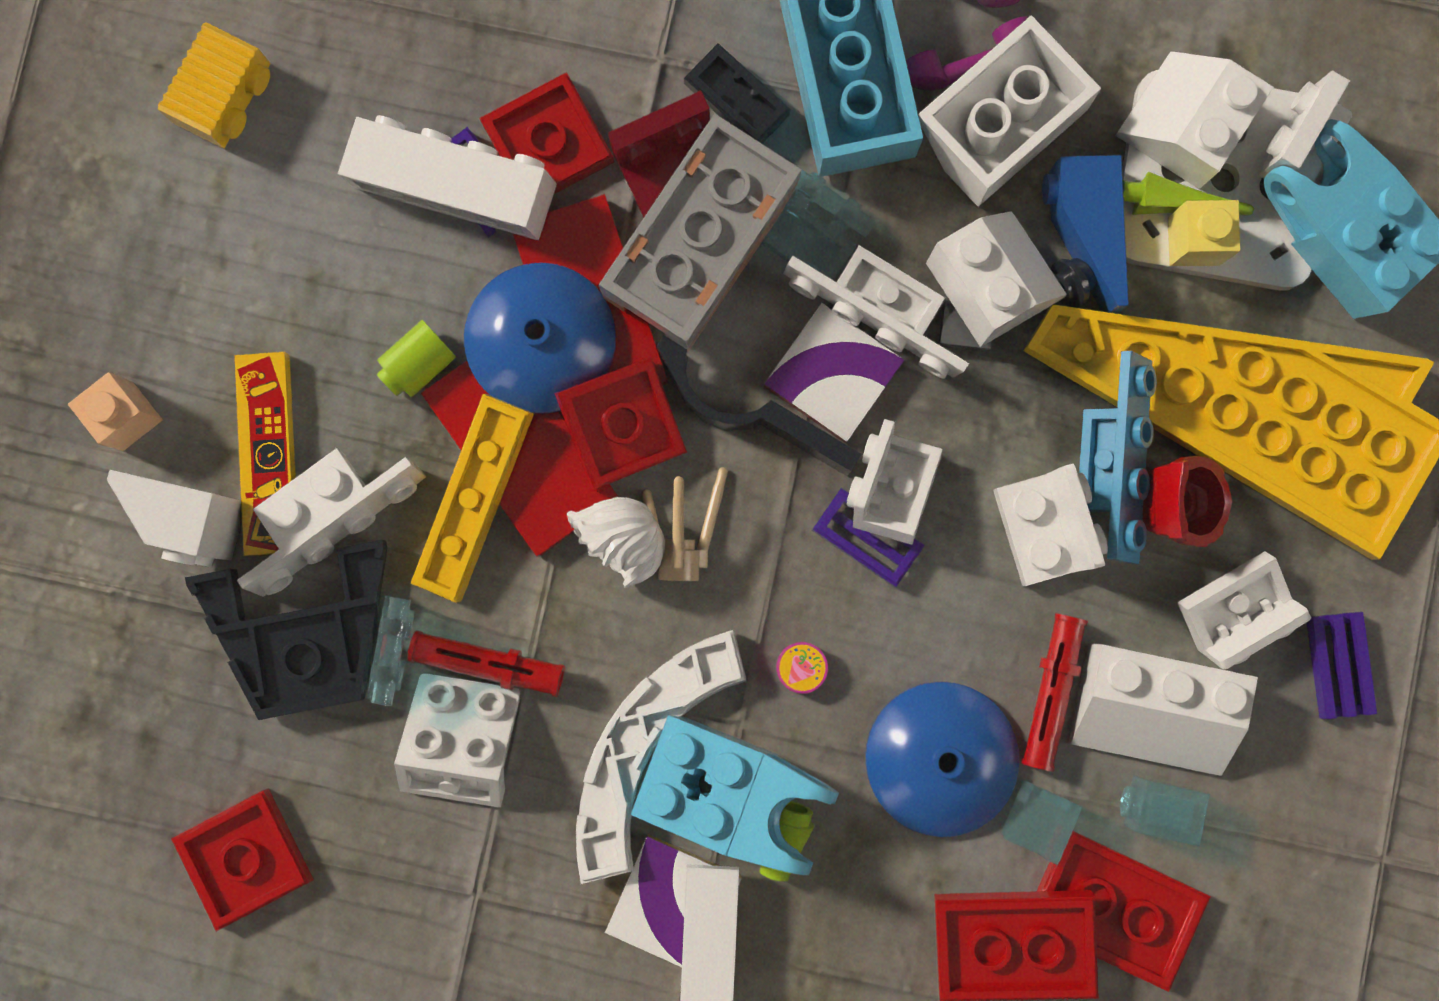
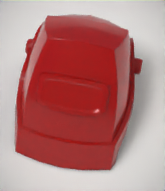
M1190 456L1181 457L1169 464L1148 471L1150 489L1147 498L1143 501L1142 521L1148 531L1173 540L1180 545L1207 547L1208 544L1214 543L1223 535L1224 526L1228 521L1232 506V498L1229 484L1224 477V469L1208 457Z

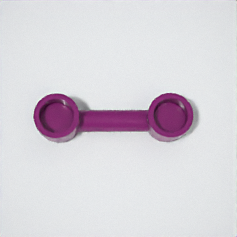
M1028 16L1012 19L996 28L992 33L996 46L1022 24ZM992 49L942 66L936 50H927L913 55L906 60L911 86L921 90L944 89L957 81Z

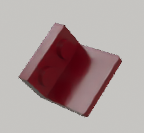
M701 90L608 132L614 157L643 218L710 121V108Z

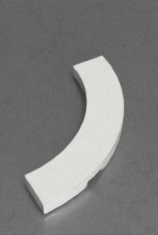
M733 630L709 637L673 656L671 660L663 664L635 687L606 725L594 748L583 782L585 783L580 801L579 815H577L576 851L581 884L634 871L630 836L631 812L643 770L657 746L668 715L682 717L692 707L707 697L727 687L747 681Z

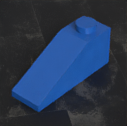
M1121 155L1060 157L1049 171V174L1044 175L1042 184L1043 202L1045 205L1050 204L1051 222L1072 259L1079 258L1091 268L1096 279V289L1092 295L1101 311L1118 314L1129 306Z

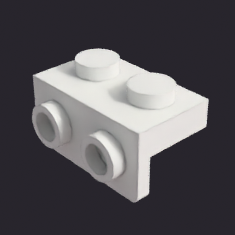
M1332 70L1316 84L1309 81L1304 85L1291 105L1290 109L1295 112L1287 126L1283 125L1279 128L1266 148V152L1270 155L1258 174L1260 177L1265 178L1272 169L1284 165L1315 182L1323 168L1314 144L1327 120L1334 119L1348 124L1352 118V112L1338 104L1350 80ZM1331 136L1336 142H1338V139Z
M884 419L879 436L875 434L869 435L862 463L868 464L864 478L855 476L849 491L847 506L854 508L853 528L912 545L941 460L942 449L895 436V422Z
M1265 551L1177 602L1198 651L1222 669H1228L1233 665L1246 661L1255 652L1277 639L1287 637L1296 628L1311 620L1308 609L1292 599L1277 559Z

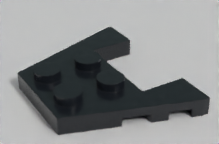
M386 540L336 548L345 601L245 620L240 584L237 581L239 579L237 569H226L185 577L187 588L192 596H196L206 615L204 619L212 635H217L230 660L227 663L258 720L365 700L388 549Z

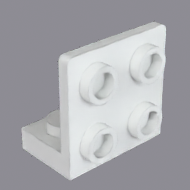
M1074 464L1062 466L1045 475L993 490L1022 586H1028L1077 571L1105 566L1103 554L1108 552L1107 541L1101 526L1098 523L1093 524L1087 506V504L1092 502L1090 486L1083 473L1077 474Z
M432 674L420 675L394 762L400 792L501 808L505 792L503 766L520 700L519 689L507 690L502 689L500 685Z

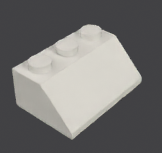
M1031 15L918 114L920 125L944 171L979 207L1088 111L1100 92L1101 87Z
M1087 644L1068 743L1222 776L1249 729L1258 677L1103 644Z

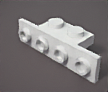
M860 245L837 282L792 256L783 274L791 278L789 285L795 291L810 299H815L817 295L835 305L832 309L834 314L852 325L858 326L861 321L878 332L875 338L888 348L897 352H902L903 348L909 350L921 358L918 364L929 373L943 379L947 374L954 378L963 373L969 363L923 336L945 297Z
M336 448L253 509L279 550L237 580L242 589L262 597L283 590L292 582V575L307 564H315L327 558L334 550L333 545L348 534H356L368 528L375 521V515L389 504H396L410 497L416 491L417 484L426 478L425 474L418 466L405 457L368 485H365L345 454Z

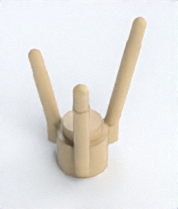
M721 467L718 470L697 550H695V540L684 539V479L680 476L674 479L672 539H665V552L659 567L658 580L699 581V568H708V549L728 470L725 467ZM646 489L642 493L643 502L649 507L658 523L652 492Z

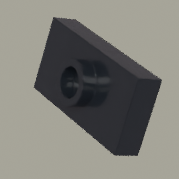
M719 43L684 77V84L693 93L701 90L708 106L718 116L761 144L790 116L791 109Z

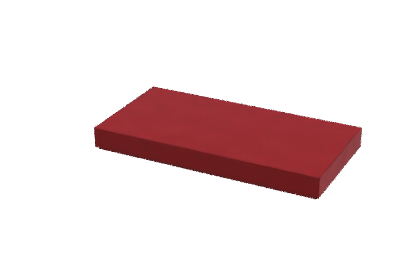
M605 194L548 212L539 240L513 233L523 265L550 263L567 267L587 278L600 292L599 283L623 249ZM606 301L611 310L616 329V349L609 372L652 357L662 385L668 384L648 322L630 310L626 309L623 312Z
M465 361L421 392V395L460 450H462L482 395H490L476 380L468 361ZM559 412L533 415L499 505L536 557L539 558L574 533V528H571L568 521L567 513L572 510L577 513L593 506L594 503L619 496L610 484L595 490L590 488L566 422Z

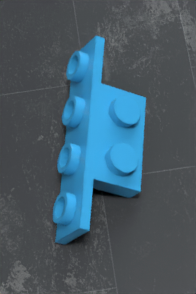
M1121 351L1117 408L1083 410L1079 473L1085 475L1090 486L1092 502L1087 504L1089 512H1110L1107 559L1129 564H1139L1140 552L1145 547L1147 537L1142 516L1143 501L1147 498L1150 489V478L1146 470L1147 448L1153 440V425L1149 418L1150 397L1155 393L1157 378L1152 367V360L1133 351Z

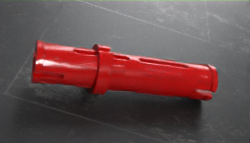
M1055 613L1054 617L1055 623L1047 658L1041 657L1039 665L1040 668H1044L1025 755L1022 758V764L1051 772L1055 770L1054 764L1074 676L1080 677L1082 667L1077 666L1085 626L1088 623L1087 620Z
M418 630L414 632L408 648L407 660L411 663L417 662L459 674L500 682L501 688L513 690L514 686L558 697L565 674V665H557L524 657L521 650L511 648L507 653L467 642L425 634ZM446 652L458 656L480 660V662L476 663L460 658L443 655L442 653ZM494 664H496V665H501V666L509 667V668L516 669V670H522V671L530 672V673H533V674H532V675H527V674H523V673H519V672H514V671H512V670H508V669H504V668L502 669V668H498V667H493V665H494Z

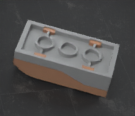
M714 113L599 283L603 298L623 312L628 309L664 332L667 338L687 349L688 353L783 211L798 184L802 169Z

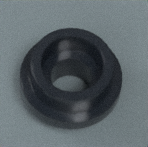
M1079 258L1071 260L1061 259L1054 263L1050 269L1067 294L1059 302L1073 308H1078L1088 302L1090 295L1096 289V279L1087 263Z

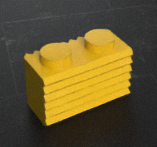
M205 22L201 26V31L197 33L196 40L192 42L191 49L187 50V57L182 59V66L177 68V75L173 76L172 83L168 85L167 92L163 94V100L158 103V110L178 127H182L186 131H190L204 140H208L212 144L225 149L230 138L236 139L242 133L247 121L245 110L253 95L259 96L266 89L270 80V70L268 68L271 63L259 48Z

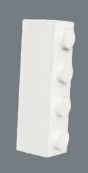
M378 115L375 122L356 117L338 171V175L353 187L539 240L557 185L544 169L545 164L523 154H516L514 160L497 156L498 151L475 141H469L467 147L451 143L452 139L449 136L428 128H423L421 134L405 130L406 126L401 122L385 116Z

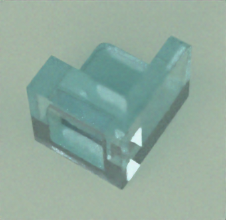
M1023 780L1001 835L1006 840L1035 852L1047 861L1058 865L1083 807Z

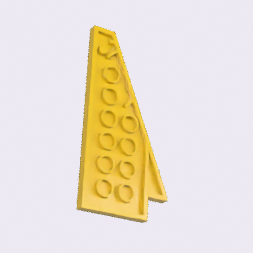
M1052 305L1048 309L1023 350L1116 407L1118 404L1121 351H1133L1152 360L1157 385L1155 393L1150 397L1149 418L1154 430L1197 456L1208 457L1214 460L1227 474L1371 560L1381 559L1439 459V419L1411 403L1434 365V362L1427 358L1060 305Z

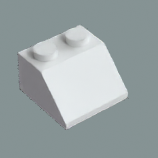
M1170 52L1115 136L1200 189L1221 170L1274 87L1230 59Z
M1012 211L980 217L937 242L926 262L980 347L1067 295Z
M109 470L107 481L144 544L164 549L162 559L212 567L214 559L232 561L242 524L240 500Z

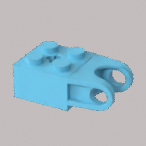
M1329 119L1314 143L1317 155L1323 164V177L1320 185L1292 168L1282 165L1272 169L1265 176V192L1295 239L1291 245L1350 316L1356 319L1390 311L1439 263V219L1400 171L1358 131L1342 121ZM1331 136L1338 139L1341 142L1344 149Z
M668 715L631 815L722 855L788 873L809 875L813 862L804 857L783 838L779 825L781 813L784 807L796 798L815 799L830 805L835 804L839 792L779 757L776 753L689 718ZM701 776H705V781L712 785L710 793L700 792L699 779Z

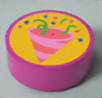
M796 642L782 650L777 659L776 671L779 680L787 689L795 693L804 694L815 691L823 684L828 673V663L824 653L817 646L807 642Z

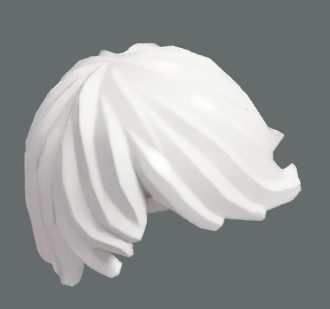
M616 497L594 503L593 506L577 513L572 510L567 513L571 528H574V533L579 537V544L588 545L589 556L599 557L603 560V566L607 567L610 565L612 570L621 573L624 577V588L643 582L654 575L660 567L665 552V538L659 524L646 504L631 498Z

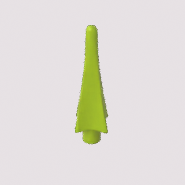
M1148 172L1142 181L1122 180L1123 201L1134 203L1132 215L1173 213L1186 201L1230 200L1176 183L1151 172ZM1239 202V215L1249 216L1253 214L1254 207L1251 204Z

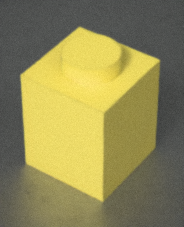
M1239 200L1186 201L1168 217L1169 266H1220L1239 253Z

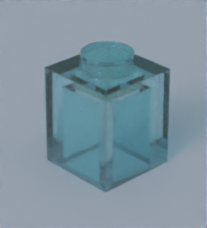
M1133 775L1131 786H1126L1123 791L1120 813L1122 817H1125L1124 826L1137 833L1200 846L1210 794L1189 787Z

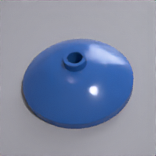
M530 263L501 273L481 290L467 315L464 329V348L473 375L487 393L534 414H549L561 411L554 393L609 372L616 349V329L606 300L596 286L587 278L564 266L550 263ZM539 323L545 326L544 335L540 339L532 340L527 337V330L531 325Z
M930 682L903 691L881 710L868 735L865 765L874 795L882 807L896 821L921 834L951 837L966 834L982 827L1003 809L1016 785L1019 772V750L1010 722L992 700L977 690L951 682ZM950 752L956 758V765L951 771L945 772L939 768L938 762L944 753Z

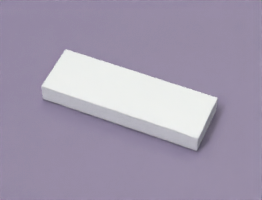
M687 864L680 1001H733L739 867Z

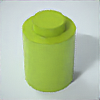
M422 319L377 359L383 368L376 375L397 397L403 391L410 397H413L457 356Z

